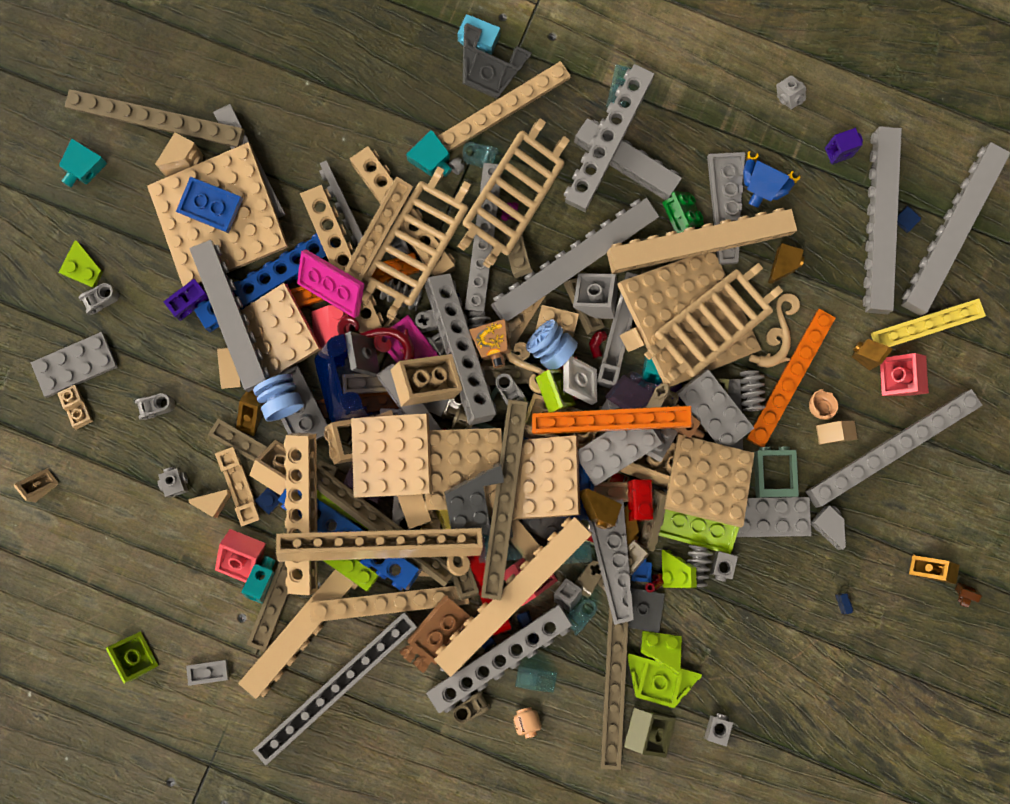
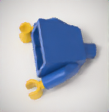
M748 151L743 169V178L747 190L753 193L749 204L759 208L763 198L770 202L778 200L787 195L794 184L800 179V175L796 179L793 178L792 173L794 171L786 175L758 161V153L756 157H751V151Z

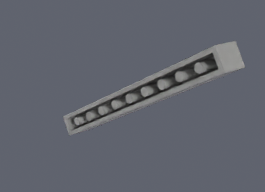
M879 126L871 135L873 150L870 153L872 168L869 171L871 186L868 190L870 204L867 208V215L870 217L866 227V233L869 234V238L865 246V250L868 252V259L865 260L864 265L865 270H867V277L864 279L866 295L863 298L865 313L889 314L894 309L902 128Z
M992 142L986 147L982 146L976 155L979 157L977 162H974L969 168V177L965 178L961 183L960 188L962 190L960 194L957 193L954 197L952 209L946 212L943 218L945 219L944 224L939 226L935 233L937 235L935 241H932L927 248L928 255L923 257L918 265L920 267L919 272L915 273L910 280V283H912L910 289H906L902 295V307L919 316L928 312L1010 155L1009 151Z
M640 198L630 204L632 208L628 211L623 209L615 214L617 218L612 222L608 219L600 225V230L596 232L593 229L586 234L585 237L587 239L582 242L577 240L570 245L571 250L568 252L563 250L555 256V261L550 263L548 260L542 264L539 272L535 274L533 271L524 277L526 281L521 284L516 282L510 286V292L505 295L502 292L494 297L493 300L495 302L491 306L500 320H511L605 255L609 248H611V245L622 243L657 219L659 216L647 198L642 201Z
M972 389L963 392L805 492L815 508L822 507L983 405Z
M407 612L401 614L255 747L253 752L265 766L270 763L409 636L418 625Z

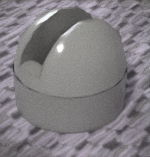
M455 158L448 164L452 168V172L457 175L465 168V163H461L462 159Z

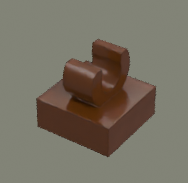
M959 582L955 588L959 594L958 602H960L961 606L968 608L971 600L979 603L982 595L977 589Z

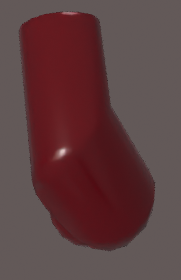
M661 573L652 575L653 582L647 583L645 586L647 592H655L664 584Z

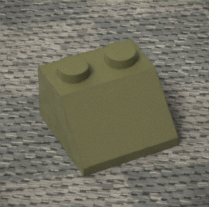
M634 708L624 747L640 754L666 758L676 718Z

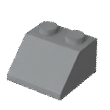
M578 273L573 308L594 318L614 319L619 288L616 274Z

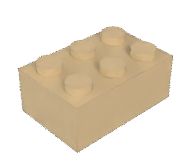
M452 354L399 361L391 369L401 407L453 399L463 390Z

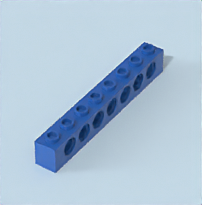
M317 233L309 241L297 244L294 250L282 253L279 259L274 262H267L261 270L249 273L246 276L247 278L241 282H234L236 290H233L234 294L239 296L243 305L240 309H244L281 284L289 285L298 280L300 264H295L294 261L296 258L301 257V251L307 249L311 252L314 247L320 248L319 252L315 255L325 261H329ZM331 241L330 245H331L333 248H336V247L334 246V244L332 243V241ZM281 267H287L284 274L278 273ZM271 277L269 283H262L263 278ZM250 286H253L254 291L250 294H246V289ZM203 301L198 304V308L194 309L204 328L208 332H212L220 327L213 313L210 301Z
M285 489L278 501L282 503L281 507L287 511L285 508ZM298 490V495L302 498V493ZM317 499V510L321 512L320 518L317 519V533L364 531L336 510ZM298 510V514L302 518V512ZM336 521V523H337L336 529L333 530V531H330V530H329V524H330V522ZM385 558L384 562L380 565L377 564L376 559L360 560V563L367 568L372 566L377 569L376 574L381 578H390L393 581L392 585L400 591L403 588L409 590L422 571L405 558ZM395 565L401 567V572L397 576L392 574V568Z

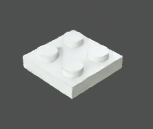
M571 356L563 365V391L593 405L597 402V369Z

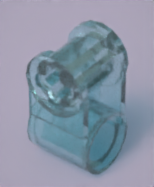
M469 142L463 147L462 158L467 164L483 168L484 163L494 164L499 150L492 146ZM467 151H474V152H475V155H474V156H468V155L466 154V152H467Z
M583 599L568 614L569 619L578 624L577 626L573 623L570 627L574 631L575 636L582 631L597 612V606L591 599ZM591 603L593 605L592 612H583V605Z

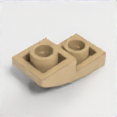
M218 348L221 389L241 387V380L228 348Z
M76 385L57 393L62 407L67 411L71 425L75 430L93 422L87 405Z

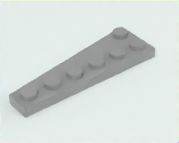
M745 152L708 154L707 161L714 225H718L721 221L731 219V222L737 221L742 210L741 197L743 193L742 181ZM739 247L717 251L719 264H737L739 261Z
M623 499L616 500V502L622 504L614 527L601 529L595 526L596 523L588 520L590 531L593 533L592 539L614 625L634 620Z

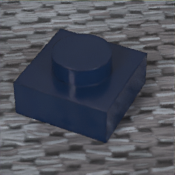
M268 487L254 501L268 515L281 504L278 501L280 497Z

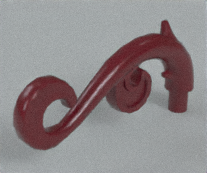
M352 316L343 317L337 325L339 335L345 340V328L347 325L351 324L355 327L356 331L360 330L359 322ZM380 327L360 333L367 337H375L374 346L380 352H388L391 349V339H388L386 342L382 340L384 336H391L402 344L403 349L401 348L400 351L403 353V360L415 358V348L410 339L408 329H405L403 333L395 328Z

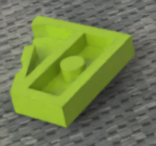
M74 240L58 273L91 288H95L103 271L83 249L82 245Z
M662 550L663 588H697L696 567L687 564L681 557L671 554L672 551Z
M643 631L641 635V653L653 658L660 665H666L674 670L673 673L679 675L682 636Z

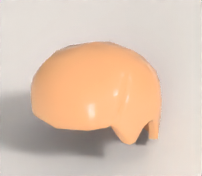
M820 389L809 400V410L815 417L827 420L836 415L838 401L832 392H825L824 389Z

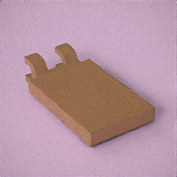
M445 595L408 638L407 642L410 645L405 646L399 653L410 663L416 654L420 655L413 664L424 673L431 662L435 665L437 664L434 661L438 656L435 652L443 644L447 647L452 642L449 638L457 630L461 633L466 628L463 624L471 616Z

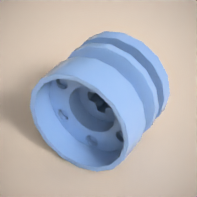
M550 319L542 324L532 334L526 344V350L532 353L535 358H540L541 364L548 370L558 369L564 365L573 355L578 344L569 333H563V328L558 326L554 319Z
M291 374L271 377L254 387L253 392L258 396L257 401L265 403L261 407V411L266 421H276L288 417L303 408L304 403L300 394L292 392L295 390L296 384L292 383L293 377Z

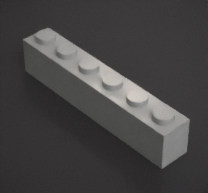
M587 118L575 135L574 143L589 152L591 149L589 144L593 136H597L600 131L598 129L599 123ZM606 134L603 136V139L605 141H611L613 137L609 134ZM622 140L610 163V166L664 200L671 197V193L675 191L682 179L676 171L665 168L662 162L651 159L643 150L635 149L627 140ZM597 151L594 153V155L598 158L604 157V153L602 151Z

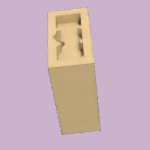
M351 419L332 422L324 427V436L330 447L329 456L333 460L334 465L353 461L352 453L344 455L338 433V428L352 426Z

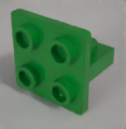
M674 191L671 193L672 197L662 202L677 233L684 232L685 229L690 227H702L704 225L703 215L695 205L696 199L690 192Z

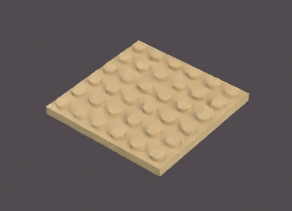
M249 142L147 185L182 286H185L193 279L202 284L189 248L212 240L215 245H219L222 251L221 261H225L229 272L289 247L252 145ZM190 177L243 198L229 233L176 212Z
M713 252L688 257L620 281L617 285L647 350L659 342L655 336L657 330L723 280L726 274L718 262L716 253ZM723 288L717 294L738 319L746 325L748 320L743 310ZM712 299L704 303L731 335L738 331ZM699 309L692 313V316L718 346L726 341ZM686 319L678 324L705 356L713 352ZM672 329L665 334L692 367L700 362ZM749 331L703 370L706 368L709 371L715 370L762 350L753 331ZM663 348L652 357L662 382L669 387L691 379L685 371L669 384L664 378L680 364L666 348Z

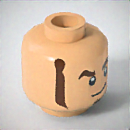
M532 707L516 711L517 715L514 716L513 721L517 734L520 736L525 735L526 739L537 736L536 732L542 728L538 712L532 710Z

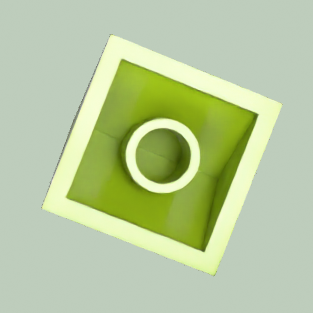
M549 369L536 377L548 413L557 412L576 405L573 396L563 391V369Z
M141 631L106 647L123 683L131 682L158 667Z

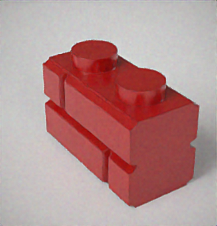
M631 480L627 482L628 510L630 511L628 513L629 521L653 520L652 480Z

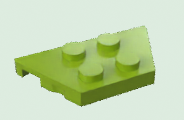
M630 653L627 654L635 697L675 708L691 690L690 688L702 677L700 673L680 668V673L677 675L673 673L674 670L664 664L660 665L654 660Z

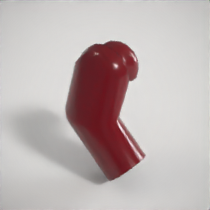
M604 331L595 332L589 342L593 359L602 357L600 345L607 339V334Z

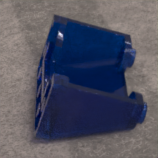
M344 334L330 338L314 358L328 417L331 422L369 416L367 407L363 406L362 400L357 393L348 392L343 394L337 367L345 366V359L348 356Z

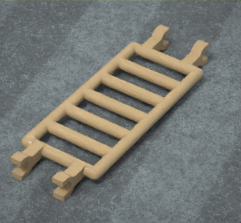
M541 118L534 123L529 134L525 131H520L463 220V225L468 228V231L457 247L464 251L469 247L475 235L482 238L493 246L490 254L483 262V265L487 268L494 265L500 252L504 255L511 253L565 164L564 160L559 156L570 140L563 136L557 142L553 151H550L535 140L546 123ZM523 140L556 164L552 172L518 148ZM513 155H516L546 177L547 180L544 185H539L509 163ZM504 169L538 193L534 201L500 178ZM495 184L529 207L525 216L491 193ZM486 199L520 222L515 231L481 207ZM476 214H479L511 237L506 246L472 223Z
M437 167L428 184L423 181L417 184L362 278L368 285L363 291L361 304L367 306L376 288L395 298L387 312V318L394 321L403 303L408 306L414 304L468 211V206L462 202L468 194L471 184L464 181L455 198L436 189L444 176V169ZM424 190L459 209L455 218L419 200L418 197ZM416 206L449 224L450 227L446 234L409 215L412 207ZM406 221L441 240L437 249L399 230L403 222ZM395 236L431 255L432 258L429 263L425 265L391 246L390 244ZM388 252L422 271L423 273L417 281L382 262L381 259L384 254ZM379 268L412 286L413 290L409 297L371 277L375 269Z
M759 263L744 275L739 270H734L655 332L659 342L649 348L644 355L650 360L663 348L669 351L680 364L664 378L669 384L685 371L690 377L696 376L772 314L773 309L769 303L777 298L783 290L778 285L764 298L749 282L763 269ZM737 279L761 306L763 309L761 313L756 315L730 285L732 281ZM723 288L751 319L746 325L738 319L717 294ZM712 299L738 331L731 335L704 303ZM699 309L726 340L720 346L717 345L692 316L695 310ZM686 319L713 352L705 356L678 325L681 321ZM671 329L700 361L694 367L687 362L665 336Z

